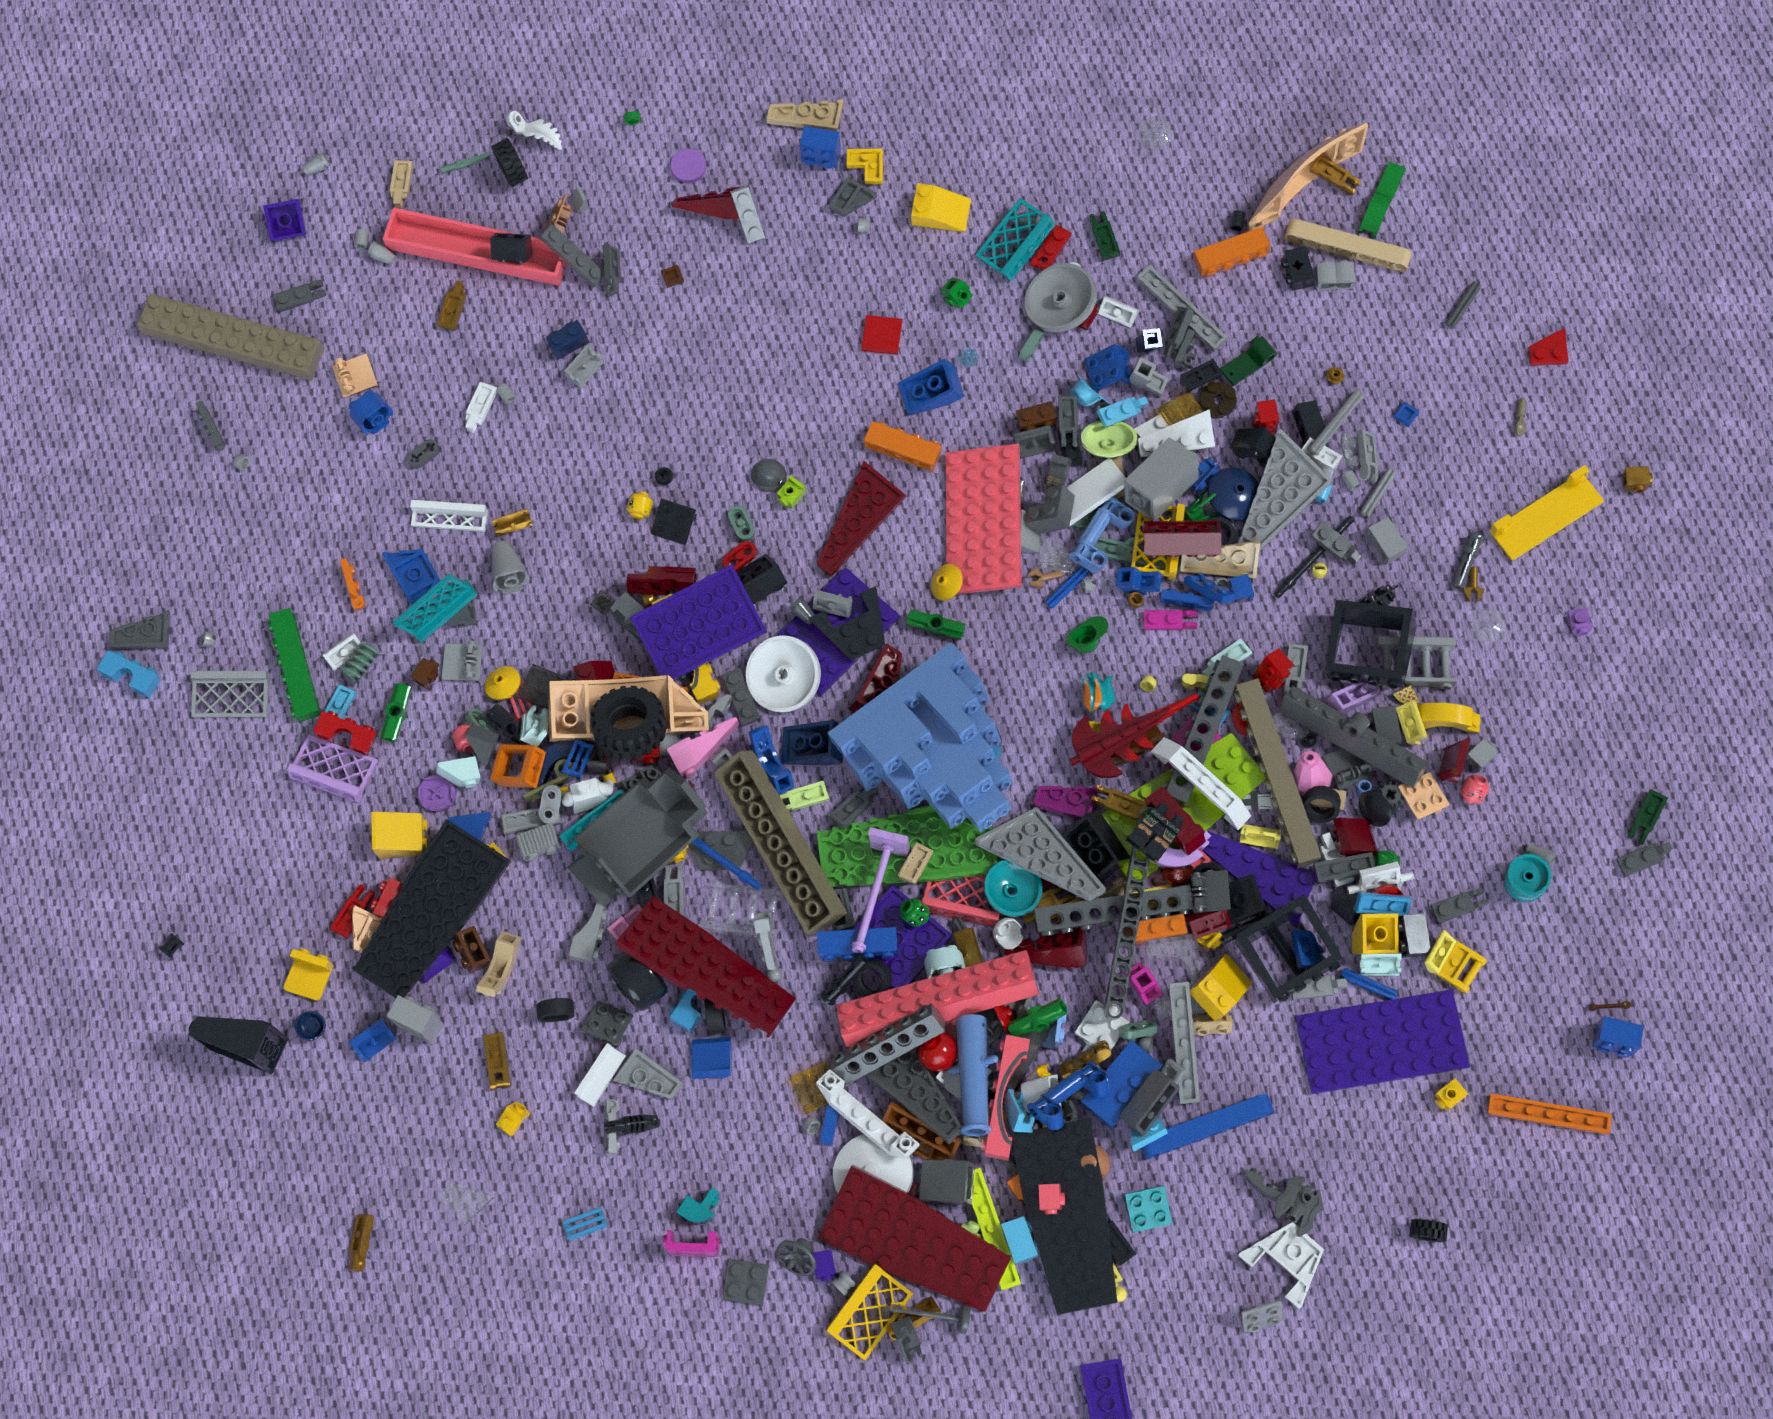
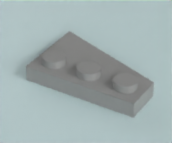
M638 1048L633 1051L613 1079L615 1082L669 1099H674L684 1085V1082Z

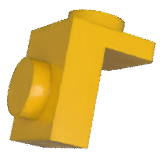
M514 1102L506 1107L496 1125L508 1135L513 1136L523 1120L529 1117L531 1113L523 1104Z

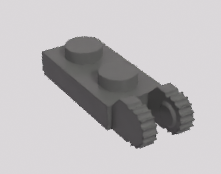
M311 281L309 284L273 294L278 312L305 305L326 296L325 289L316 290L311 294V290L323 286V281Z
M1077 395L1058 396L1061 447H1066L1065 433H1073L1072 444L1073 447H1077Z
M203 401L195 403L198 408L195 412L200 421L204 420L206 425L203 427L207 435L210 436L209 439L216 450L223 451L226 445Z
M1483 888L1469 893L1465 892L1432 904L1430 907L1437 924L1471 913L1475 909L1489 904L1488 899L1472 903L1471 898L1484 893Z

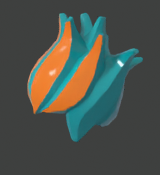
M1092 672V675L1086 674L1089 681L1081 677L1080 680L1084 686L1082 693L1083 706L1090 713L1099 707L1104 712L1107 709L1110 710V705L1114 704L1116 700L1114 687L1111 685L1114 676H1107L1103 681L1095 672Z

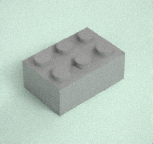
M398 995L387 1017L399 1029L433 1045L443 1026L440 1016L433 1011V1008L425 1004L419 1006L420 1004L415 999L407 995L404 998Z

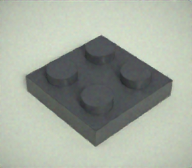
M729 1259L722 1300L763 1306L769 1265Z

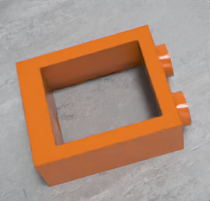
M500 744L490 781L502 787L537 788L546 752L535 745ZM513 754H526L520 777L507 776Z

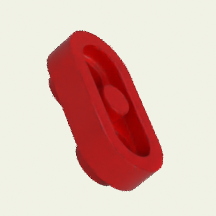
M750 541L739 544L724 556V568L734 561L736 562V565L733 566L735 571L737 572L756 557V546ZM746 550L751 551L749 555L744 554Z

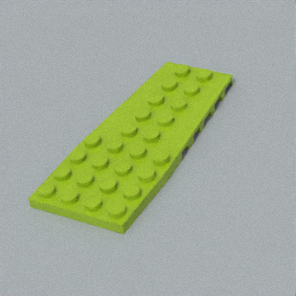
M1232 733L1211 745L1203 766L1241 800L1266 780L1264 773H1260L1256 762ZM1171 769L1129 795L1144 801L1161 786L1164 787L1166 781H1171L1173 776L1170 774ZM1177 779L1176 784L1184 786L1186 781L1184 779ZM1196 787L1193 789L1187 806L1180 805L1196 824L1202 826L1204 831L1209 830L1225 814ZM1111 810L1105 811L1102 814L1128 854L1131 855L1132 845L1126 839L1134 831L1136 821ZM1174 842L1169 846V848L1181 850ZM1140 851L1136 852V857L1139 860L1145 859ZM1130 859L1119 868L1126 878ZM1149 861L1147 878L1161 867ZM1134 870L1132 872L1135 879L1142 878L1140 871Z

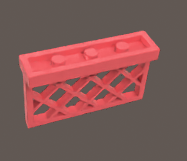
M986 876L963 878L965 882L957 887L952 879L939 881L938 883L937 881L927 882L922 902L929 907V913L954 919L961 917L963 921L995 927L1001 914L998 911L988 910L986 904L989 902L987 900L982 901L978 894L984 891V886L975 891L970 884L975 880H979L984 885ZM949 881L953 889L944 893L940 886ZM968 885L972 893L963 897L959 890ZM935 888L941 893V896L938 898L928 897L929 892ZM956 892L960 900L950 902L947 896ZM975 896L980 904L975 907L969 906L967 900Z

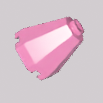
M1313 751L1302 753L1292 772L1299 794L1305 796V793L1314 786L1323 785L1330 787L1333 780V775L1326 763L1317 752Z

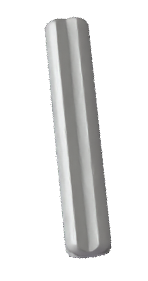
M1392 469L1386 470L1360 512L1361 515L1367 518L1370 517L1394 479L1395 471Z

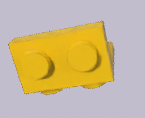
M299 948V951L292 949L290 957L294 962L284 984V990L319 1001L334 965L328 960L327 956L321 954L314 956L310 954V951Z

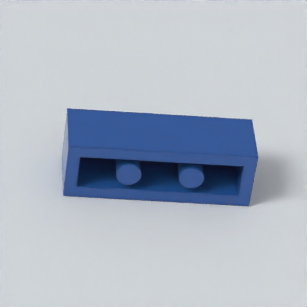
M827 1105L820 1144L833 1146L839 1113L829 1105Z

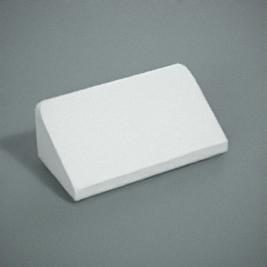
M1104 296L1098 310L1099 315L1130 328L1139 313L1138 309L1108 296Z
M351 633L322 655L335 671L346 660H350V654L356 655L354 649H361L359 647L360 641L354 633Z

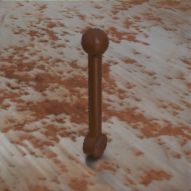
M1629 1001L1618 1004L1596 1005L1591 1003L1589 1005L1591 1011L1601 1008L1623 1007L1628 1009L1631 1007Z

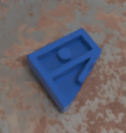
M1294 929L1291 932L1298 968L1309 969L1325 959L1323 956L1325 951L1318 944L1312 931Z

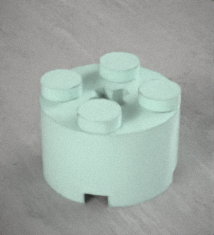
M955 945L936 950L931 949L926 953L924 965L927 979L966 968L963 955Z

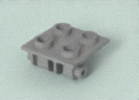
M468 641V644L445 643L442 680L480 681L483 645L475 644V641Z
M1281 1300L1242 1311V1315L1239 1316L1241 1324L1243 1323L1244 1333L1256 1332L1265 1326H1275L1283 1321Z

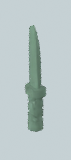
M490 152L462 161L460 159L455 163L441 166L442 174L457 169L461 170L466 166L478 163L486 159Z

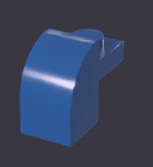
M1135 567L1118 568L1116 587L1130 594L1139 592L1142 595H1147V592H1160L1162 573L1159 571L1141 572Z

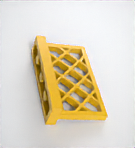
M1185 504L1170 506L1166 511H1171L1172 517L1168 520H1165L1161 515L1158 518L1160 521H1183ZM1138 511L1131 567H1135L1141 572L1159 571L1162 573V576L1168 577V580H1175L1179 556H1167V559H1165L1166 555H1160L1151 562L1144 555V552L1139 549L1138 544L1144 541V534L1140 527L1144 525V521H1150V519ZM1141 557L1147 563L1144 567L1135 566L1136 561ZM1161 560L1166 565L1165 570H1158L1154 564Z
M876 1264L869 1269L825 1330L864 1361L883 1337L886 1328L891 1326V1323L900 1313L893 1312L891 1318L882 1319L880 1307H885L886 1304L880 1305L878 1293L890 1291L891 1303L889 1304H900L902 1306H905L913 1295L911 1291ZM881 1275L888 1279L889 1289L878 1290L877 1281ZM875 1285V1291L870 1292V1290ZM901 1289L907 1294L902 1302L894 1303L893 1290ZM876 1293L877 1305L866 1307L865 1297L867 1294ZM863 1303V1308H858ZM878 1308L879 1320L868 1322L866 1309ZM864 1310L865 1322L854 1324V1312ZM849 1319H850L851 1324L846 1325V1323H847V1322L849 1321ZM888 1321L886 1325L883 1327V1322ZM880 1322L881 1332L878 1335L870 1336L868 1324ZM866 1324L867 1337L856 1338L854 1326ZM851 1327L853 1339L844 1340L838 1334L843 1328ZM871 1338H875V1340H874L873 1343L871 1344V1340H870V1339H871ZM868 1339L869 1348L865 1354H862L857 1350L856 1341ZM853 1341V1342H854V1347H853L851 1344H849L848 1342Z

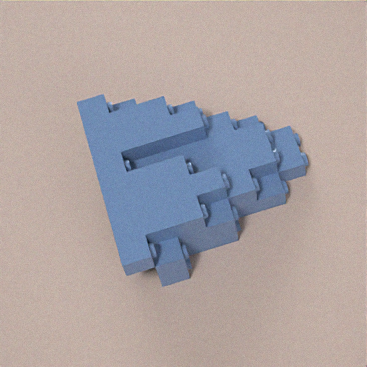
M952 642L828 732L831 742L845 757L854 778L866 791L875 788L883 780L908 810L917 806L925 799L951 829L961 824L967 817L982 832L984 829L991 827L1000 817L1007 815L1011 810L1008 799L1001 791L1009 788L1013 780L1009 771L995 757L993 749L1001 742L994 721L982 709L989 702L988 695L982 680L970 669L965 656Z

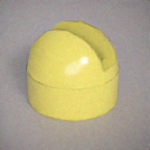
M1321 562L1316 563L1312 568V575L1318 579L1324 578L1327 574L1326 565Z
M1151 675L1145 676L1140 683V687L1146 692H1153L1157 681Z

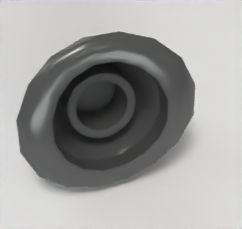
M764 459L753 466L751 478L757 487L772 492L781 489L786 483L787 473L780 462L773 459Z

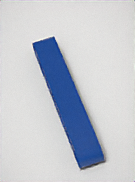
M1268 1093L1168 1128L1166 1129L1168 1134L1145 1145L1141 1150L1145 1160L1190 1145V1142L1192 1144L1209 1138V1136L1212 1137L1270 1116L1275 1111Z

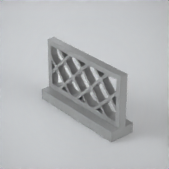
M191 671V679H193L191 717H268L269 681H271V673L268 671ZM198 684H206L209 687V690L203 696L198 693ZM219 684H224L228 690L220 696L214 689ZM238 684H243L247 689L239 696L233 689ZM257 684H264V691L257 696L252 688ZM250 691L256 699L248 706L242 698ZM211 692L218 697L212 705L205 700ZM230 692L237 697L231 705L223 699ZM203 701L209 708L204 713H197V705ZM220 701L228 707L223 713H217L214 709ZM241 701L247 708L241 713H236L232 708ZM260 701L263 704V713H255L251 708Z

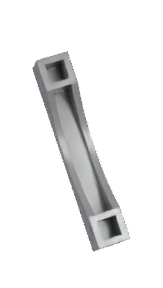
M597 900L594 912L588 923L573 937L569 953L571 960L594 964L595 959H599V940H603L605 929L602 928L603 922L607 921L609 910H606L607 904L603 907Z

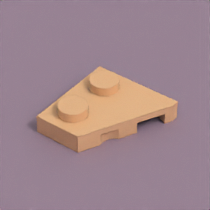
M355 905L352 908L353 949L362 953L363 949H366L371 941L372 934L380 926L382 918Z

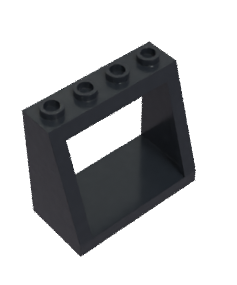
M1336 600L1325 667L1327 678L1333 681L1346 680L1354 684L1361 682L1368 683L1371 686L1385 685L1393 689L1398 687L1404 688L1417 627L1413 609ZM1343 624L1401 631L1395 671L1335 663Z
M1305 894L1236 935L1235 944L1274 1003L1277 1001L1280 1003L1284 1002L1290 997V993L1295 990L1297 993L1307 987L1306 984L1312 980L1317 982L1324 977L1323 973L1328 970L1330 972L1337 970L1341 966L1340 963H1342L1343 959ZM1304 912L1331 956L1277 988L1251 943Z
M197 1016L195 1021L191 1022L188 1029V1035L208 1050L271 1075L289 1039L271 1023L263 1020Z

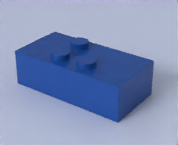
M1131 1040L1105 1071L1108 1077L1110 1092L1104 1097H1096L1089 1091L1081 1100L1080 1105L1112 1131L1121 1120L1119 1116L1123 1109L1129 1104L1154 1069L1161 1071L1163 1065Z

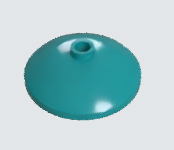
M1003 860L995 864L987 873L984 881V892L987 901L996 911L1006 916L1019 917L1030 913L1040 902L1042 882L1039 876L1007 860ZM1008 889L1013 891L1012 895L1007 892Z

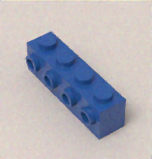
M896 927L868 929L864 940L866 949L863 953H856L851 950V944L856 942L859 929L817 932L818 957L823 959L824 962L834 961V958L850 961L854 960V957H858L859 954L864 955L867 959H873L874 956L893 958L894 955H898Z

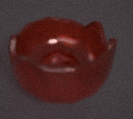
M1189 865L1188 868L1176 869L1163 868L1162 877L1167 883L1174 886L1186 885L1191 881L1193 866Z

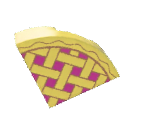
M1411 684L1393 693L1395 698L1404 704L1410 701H1416V704L1419 703V699Z

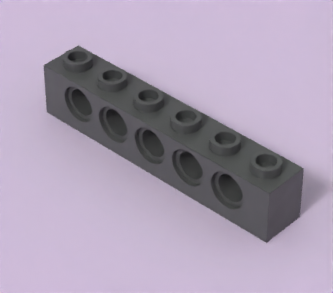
M932 1003L920 1007L916 1012L909 1016H904L895 1024L888 1025L882 1031L868 1036L864 1041L853 1044L846 1051L837 1053L831 1059V1070L845 1081L844 1086L945 1032V1019Z

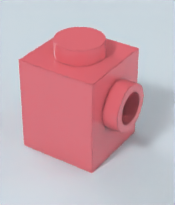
M1039 1185L1040 1210L1045 1211V1214H1057V1210H1062V1205H1065V1193H1061V1185Z

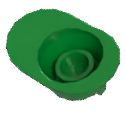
M1102 616L1087 619L1068 634V645L1076 648L1079 654L1094 651L1099 644V639L1107 632L1108 621Z

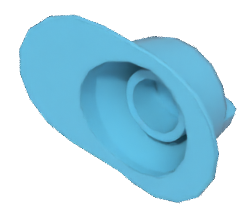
M1078 374L1080 379L1071 389L1070 394L1072 396L1077 395V402L1079 404L1091 406L1102 399L1111 404L1095 392Z

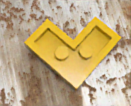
M883 148L847 149V169L865 168V185L883 184Z

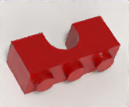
M332 711L321 712L313 730L314 736L333 742L334 737L338 733L347 732L352 736L349 744L350 750L369 755L377 737L374 728L368 725H363V727L357 725L356 721L350 718H345V720L339 718V715Z

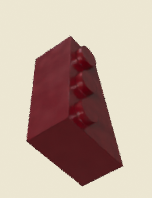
M1163 786L1144 799L1146 806L1154 809L1161 802L1167 805L1170 809L1164 816L1171 821L1175 814L1184 819L1180 827L1181 831L1173 842L1187 856L1206 842L1204 837L1205 831L1202 826L1193 821L1191 816L1184 811Z

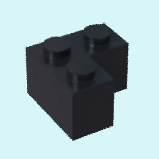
M1241 428L1237 430L1229 448L1235 452L1237 457L1241 459L1255 458L1260 463V466L1265 468L1276 438L1265 428Z

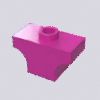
M1139 962L1131 967L1129 983L1145 1006L1163 995L1158 987V982L1147 966L1144 967Z

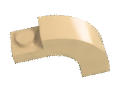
M504 931L496 940L490 966L477 984V992L492 997L502 993L517 959L521 937Z

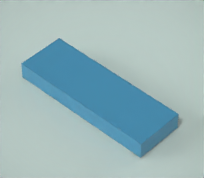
M1358 892L1354 911L1365 914L1408 915L1412 898L1402 895Z

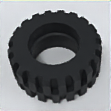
M631 685V687L627 688L626 686H620V689L615 690L614 688L609 691L610 693L603 694L600 697L601 700H597L590 714L594 740L601 751L610 757L614 756L615 759L621 760L625 758V760H632V758L637 757V759H640L645 754H651L653 749H657L661 745L660 742L665 738L667 726L662 703L653 692H648L647 689L642 687L638 689L637 686ZM636 716L644 719L640 725L632 729L623 730L613 727L618 720L625 717Z

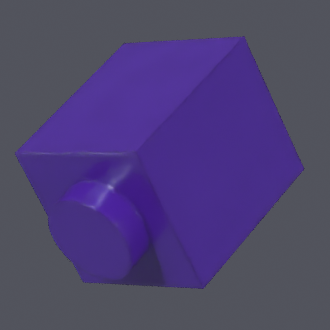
M828 1249L812 1253L816 1260V1269H814L816 1279H821V1282L833 1280V1276L837 1274L832 1250Z

